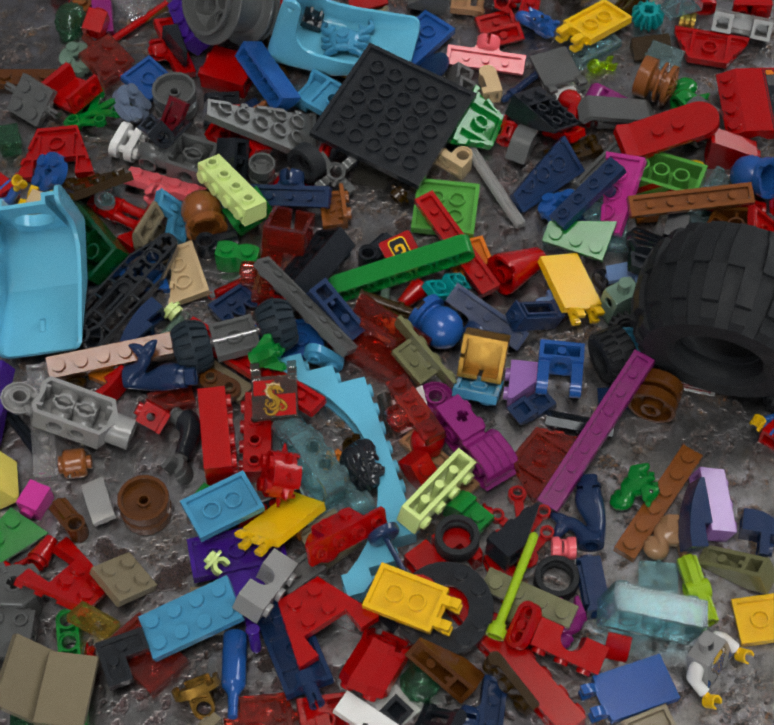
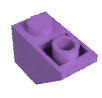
M511 359V367L506 368L505 381H509V387H504L503 400H507V407L524 395L528 398L535 393L538 362Z

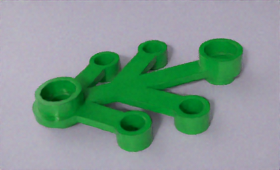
M103 89L91 101L88 111L82 113L85 108L83 107L78 113L69 115L64 120V126L77 125L79 131L83 126L104 127L107 124L105 117L120 118L113 106L116 104L115 98H110L100 104L102 98L105 97Z

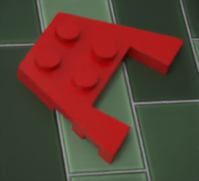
M69 125L37 128L29 144L26 158L22 159L20 163L21 168L15 175L18 174L23 177L22 179L31 182L35 173L37 158L39 155H46L49 152H57L65 157L64 162L75 161V175L77 178L87 177L95 172L78 126Z
M65 537L55 545L52 553L68 563L69 566L50 582L28 568L16 578L13 585L20 589L23 586L33 589V594L39 597L47 595L56 599V604L86 615L107 594L89 574L94 565L68 537Z
M318 576L278 602V608L299 671L319 660V655L306 639L347 614L361 632L379 621L378 614L363 609L360 602Z

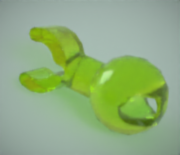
M608 56L605 61L592 59L587 63V69L591 74H598L602 69L615 71L618 63H612L614 56Z

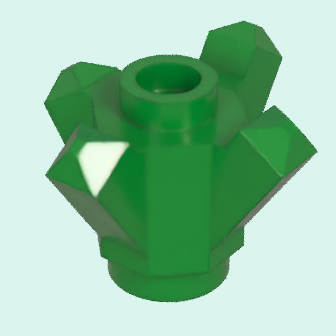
M270 333L264 334L257 346L248 352L249 361L254 369L264 367L281 372L287 369L286 363L281 362L280 357L283 356L286 348H282L279 343L275 344Z

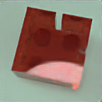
M274 205L263 225L262 248L274 252L289 253L293 256H303L313 236L315 213L296 210L294 229H291L293 209Z

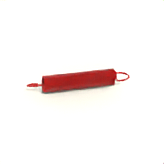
M248 274L215 289L216 298L222 296L241 282L246 286L257 280L252 281L251 276Z

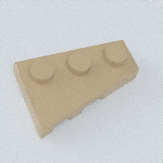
M192 240L179 244L177 255L170 268L171 281L168 304L178 301L181 303L180 305L208 296L211 293Z

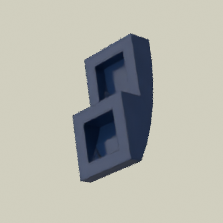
M548 392L547 395L534 393L528 398L524 395L506 408L521 426L545 415L548 410H553L557 407V403Z

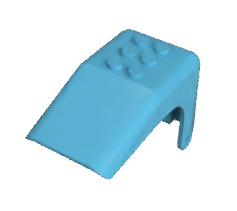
M283 0L267 48L276 63L308 71L314 68L328 76H347L360 56L349 53V51H338L337 54L330 56L323 55L326 50L321 48V45L325 44L321 41V37L327 36L323 35L320 30L317 33L300 26L306 6L309 8L312 6L314 10L319 12L323 11L324 18L322 23L324 21L328 23L326 28L335 25L336 30L345 27L358 31L359 24L366 27L368 26V20H372L375 28L367 34L371 38L365 43L367 45L372 43L412 62L420 32V21L412 15L361 8L332 0Z
M60 184L54 185V191L41 192V201L8 205L2 198L0 199V356L2 358L15 359L71 351L79 348L82 343L88 283L85 219Z

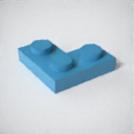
M161 188L156 191L154 201L158 203L164 216L168 218L165 233L173 234L177 239L178 245L185 243L187 236L185 233V222L181 217L182 202Z

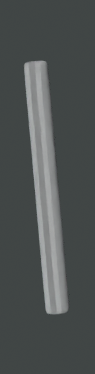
M468 147L473 153L472 164L516 229L524 227L525 219L478 149Z

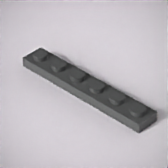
M269 256L256 260L253 267L258 271V274L266 279L273 286V289L281 294L290 303L291 307L303 316V320L310 324L318 332V335L333 347V350L338 355L346 357L357 350L358 346Z

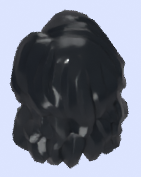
M367 438L358 439L349 444L341 453L339 460L341 471L346 475L350 486H353V490L357 494H365L367 491H371L372 488L379 486V477L385 474V466L375 462V460H379L375 450L376 447Z

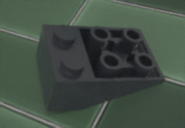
M540 86L513 94L505 111V114L517 125L522 124L536 130L554 134L581 124L574 114L568 112L559 101L552 98Z

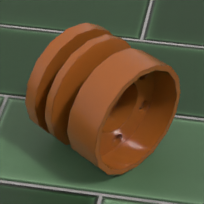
M646 55L636 74L632 95L646 99L650 92H652L651 102L656 103L659 99V105L665 106L676 89L680 67L674 65L670 70L671 63L666 62L662 69H660V59Z

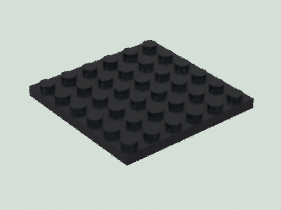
M369 43L309 132L310 137L419 190L475 101L477 93Z

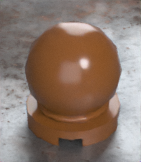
M195 190L187 194L182 201L181 217L185 222V233L189 241L196 240L197 235L202 232L216 234L227 231L228 225L222 214V205L209 191Z

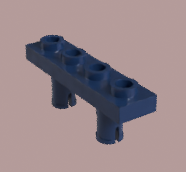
M610 156L549 215L551 220L564 231L575 221H586L583 214L603 194L609 198L616 194L614 184L626 173L625 168Z

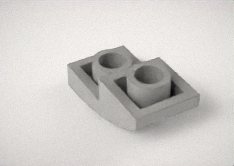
M103 476L81 485L85 502L95 527L117 518Z

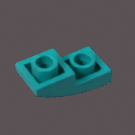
M461 272L445 273L441 280H427L421 286L427 296L436 294L443 301L447 299L457 283L469 291L471 290V286Z

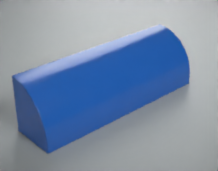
M243 41L235 57L268 105L273 108L284 109L285 111L293 107L301 99V96L262 41Z

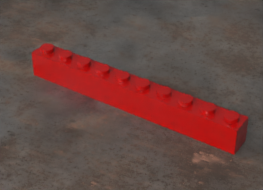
M427 539L404 555V566L412 574L432 563L450 562L443 559L437 553L435 545H431ZM447 587L449 588L448 596L462 600L461 604L463 607L459 615L445 609L448 616L459 627L468 616V600L461 591L454 587ZM494 612L493 620H496L498 614L496 612ZM486 636L477 646L486 658L492 651H497L504 657L540 703L534 713L545 725L585 724L586 713L582 706L574 703L568 697L567 690L561 684L557 685L552 679L550 671L545 666L541 667L534 653L529 648L517 650L510 647L506 642V636L504 641H497Z

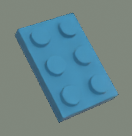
M243 470L180 500L181 507L201 542L265 511V506Z

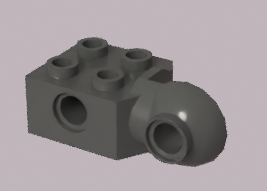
M184 132L167 149L160 148L153 143L143 142L138 145L139 164L143 169L151 172L158 168L165 169L167 177L177 178L181 181L206 188L197 179L198 162L215 156L217 143Z

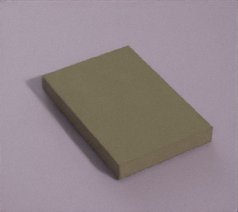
M20 634L12 635L0 671V710L33 724L49 651L54 650Z
M49 651L33 718L34 725L86 724L100 660L98 656Z

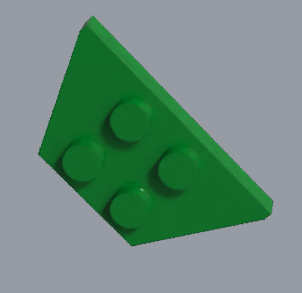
M478 85L472 88V91L477 93L476 99L451 137L450 143L490 150L497 138L504 116L494 107L489 98L486 100L479 93L481 88Z

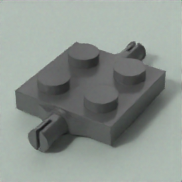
M23 73L17 86L10 82H6L4 85V89L13 93L7 110L32 125L41 128L44 120L49 115L56 120L60 118L58 115L61 116V112L53 108V101L57 91L39 80Z

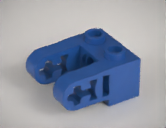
M540 339L535 394L547 395L549 374L570 376L569 397H581L585 343Z

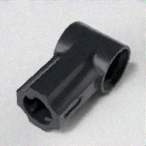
M233 229L216 234L210 232L199 233L196 237L199 257L202 259L213 258L218 241H233L239 245L236 230Z
M387 232L381 233L370 244L362 245L358 251V266L361 267L381 260L384 255L379 247V243L392 236Z

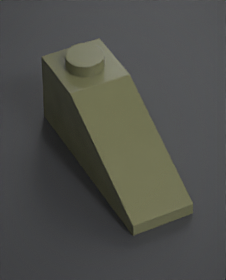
M709 545L702 550L698 558L702 568L747 590L768 594L774 583V567L770 558Z

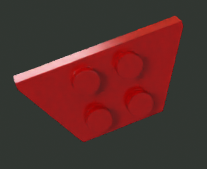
M676 25L674 28V35L688 63L726 69L748 46L750 41L749 37Z

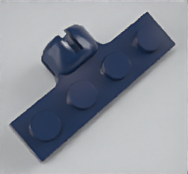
M288 168L281 169L277 184H250L253 188L255 186L258 187L271 207L330 209L332 188L330 186H305V173L296 168H291V170H288Z
M459 283L456 284L445 300L446 303L468 318L463 335L467 327L511 335L509 347L515 351H518L529 335L527 331H514L505 315Z
M484 675L479 706L475 707L464 704L460 708L467 714L466 721L462 725H503L507 693L499 688L494 676Z

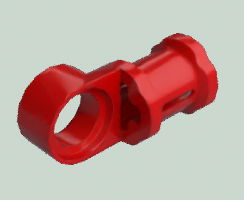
M505 114L501 124L502 130L497 135L496 142L500 146L508 148L512 135L518 125Z

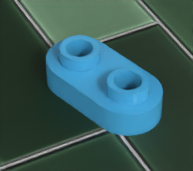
M309 343L305 346L303 356L309 363L320 367L333 365L335 373L343 369L345 359L341 355L317 343Z

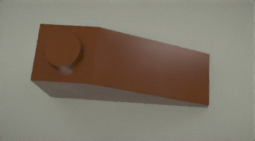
M421 637L405 653L412 662L460 704L476 690L485 675L466 658Z

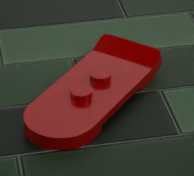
M696 101L629 124L616 125L613 134L621 154L645 157L647 159L653 157L654 154L711 137L719 128V113L710 103Z

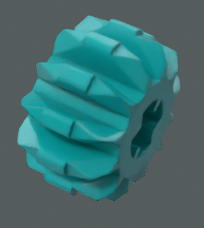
M646 0L645 3L639 1L637 5H634L631 15L634 28L640 27V31L647 30L648 33L651 29L656 31L663 24L665 13L661 8V4L656 5L655 1L649 2Z

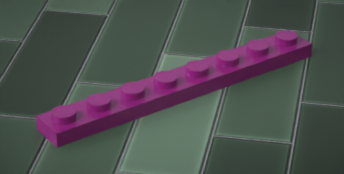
M634 350L538 497L537 501L540 504L548 505L554 512L560 511L654 366V359Z

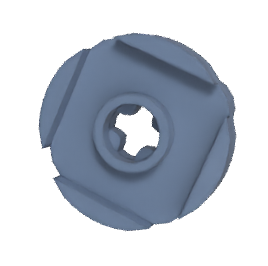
M134 83L120 86L112 95V99L115 98L116 102L114 104L116 112L126 122L133 121L136 122L135 124H139L148 117L149 109L152 107L151 102L145 98Z

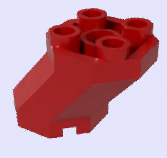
M372 627L364 630L360 641L343 666L339 679L341 680L340 686L348 691L355 690L362 693L364 699L376 702L377 698L384 699L389 696L392 686L409 660L405 653L412 645L407 647L408 642L405 639L384 630L381 635L376 634L377 629Z

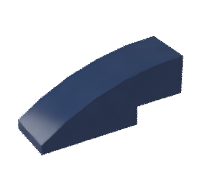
M150 297L132 316L121 336L120 342L155 335L154 328L165 319L163 306L153 297Z
M700 477L689 483L684 494L679 516L678 538L680 552H698L709 546L706 526L713 523L705 477Z

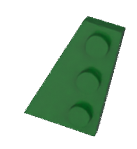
M10 507L0 519V563L4 561L9 562L10 558L28 550L31 545L48 535V532Z

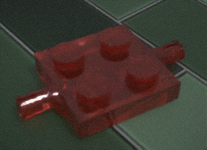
M88 33L82 36L81 39L88 47L79 52L78 58L97 75V78L104 85L112 79L120 78L128 68L135 64L132 56L109 33L96 41Z
M284 692L239 697L240 711L238 718L234 720L223 718L224 725H294L295 721H299L297 711H293L290 700L286 699Z

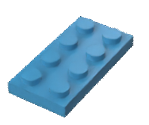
M227 575L138 616L154 661L158 662L245 621L244 615L232 608L237 597Z

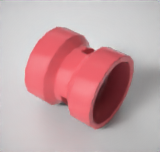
M551 537V556L559 555L570 560H576V537H567L566 539Z

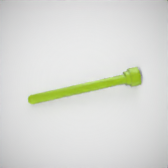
M536 532L529 534L497 618L487 627L485 633L491 639L504 641L507 633L505 622L537 543L538 534Z

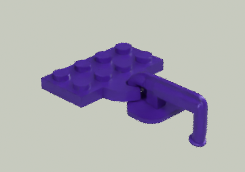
M239 529L221 532L203 542L200 541L199 537L186 539L194 583L219 579L227 575L236 597L250 578L259 584L266 585L263 581L256 578L260 567L274 548L287 556L285 545L283 543L278 548L272 546L264 556L259 557L254 553V550L259 545L252 543L246 551L238 548L237 544L243 539L235 537L234 532ZM212 550L216 553L218 550H221L222 553L219 557H226L230 561L227 567L217 563V567L222 571L219 576L212 573L211 566L207 570L204 568L206 563L203 560ZM245 617V632L248 634L251 651L255 654L261 651L260 627Z

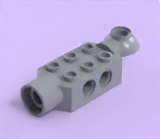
M52 376L43 380L39 393L28 383L13 382L5 386L0 396L1 403L7 411L15 415H29L33 427L94 449L109 443L127 450L137 426L136 419L117 412L116 399Z

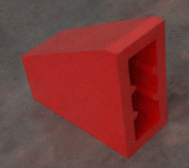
M718 128L714 135L707 138L704 162L705 165H708L707 169L730 170L735 161L740 157L748 155L761 157V151L757 150L756 141Z

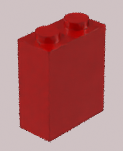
M214 45L212 51L208 52L204 65L200 66L198 71L201 87L219 92L239 91L240 98L244 99L253 82L236 59L237 51Z

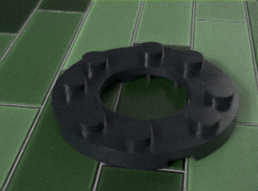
M436 562L414 572L413 574L425 575L431 578L437 584L445 587H454L461 591L468 600L469 610L463 624L453 629L450 637L439 633L435 629L429 635L398 622L406 640L413 646L421 637L460 656L476 648L487 636L485 632L494 618L493 597L485 580L470 567L456 562Z

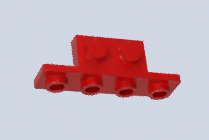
M380 506L362 515L347 507L312 525V535L319 539L306 545L308 564L314 567L365 540L374 529L387 523L385 508Z

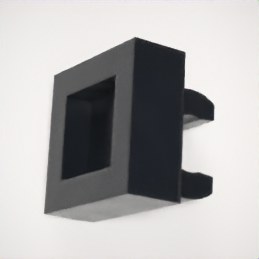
M306 6L300 26L318 33L322 25L324 13L322 10L320 12L314 10L312 6L310 8Z

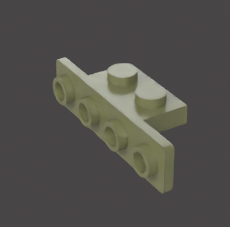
M399 315L394 325L405 337L406 341L392 350V356L418 387L437 375L442 383L453 390L454 384L457 383L455 374L450 369H446L437 353L429 349L424 337L418 336L413 330L412 323L408 319H404L402 315Z

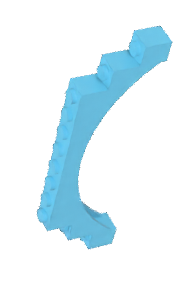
M301 353L281 358V362L287 365V369L283 372L326 397L327 403L324 406L342 419L353 433L359 434L360 439L367 438L373 442L376 447V453L379 456V460H375V462L385 466V474L379 477L380 485L377 486V508L380 506L385 508L387 523L396 522L400 529L397 537L391 542L396 551L397 547L416 543L417 533L414 535L397 521L401 506L407 501L404 496L406 487L403 479L399 480L398 478L399 466L397 460H392V445L390 440L386 441L384 435L387 434L383 421H379L380 410L377 402L373 403L371 398L374 397L371 384L367 385L365 377L342 382L339 372L335 373L333 365L310 370L308 361H303ZM367 541L359 558L349 572L341 575V584L345 594L358 601L374 579L381 562L396 567V562L386 544L375 547Z

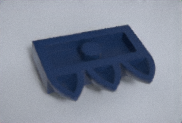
M241 282L207 306L208 310L220 322L234 318L233 315L235 314L239 316L246 315L245 307L256 308L258 301L255 295Z

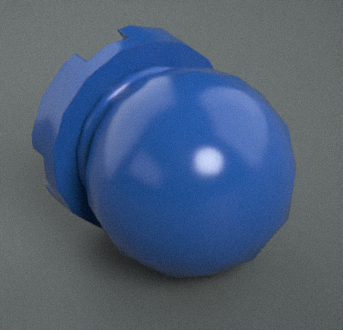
M755 155L740 157L730 169L729 180L731 184L752 182L754 196L757 195L764 199L774 198V157L761 158Z
M436 294L425 297L423 301L426 303L419 310L414 308L408 320L412 323L413 330L417 334L421 333L427 344L435 349L454 347L462 338L464 330L461 317L455 310L444 306V301Z

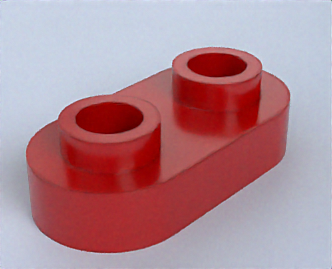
M524 601L517 608L506 633V642L510 647L523 650L530 644L542 617V610L538 604Z

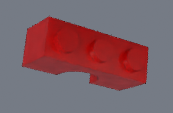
M541 617L529 644L532 647L531 652L542 657L545 654L553 656V662L564 667L570 664L577 668L575 672L583 676L589 677L590 674L598 675L609 647L588 637H582L578 647L573 651H569L561 643V634L564 626Z

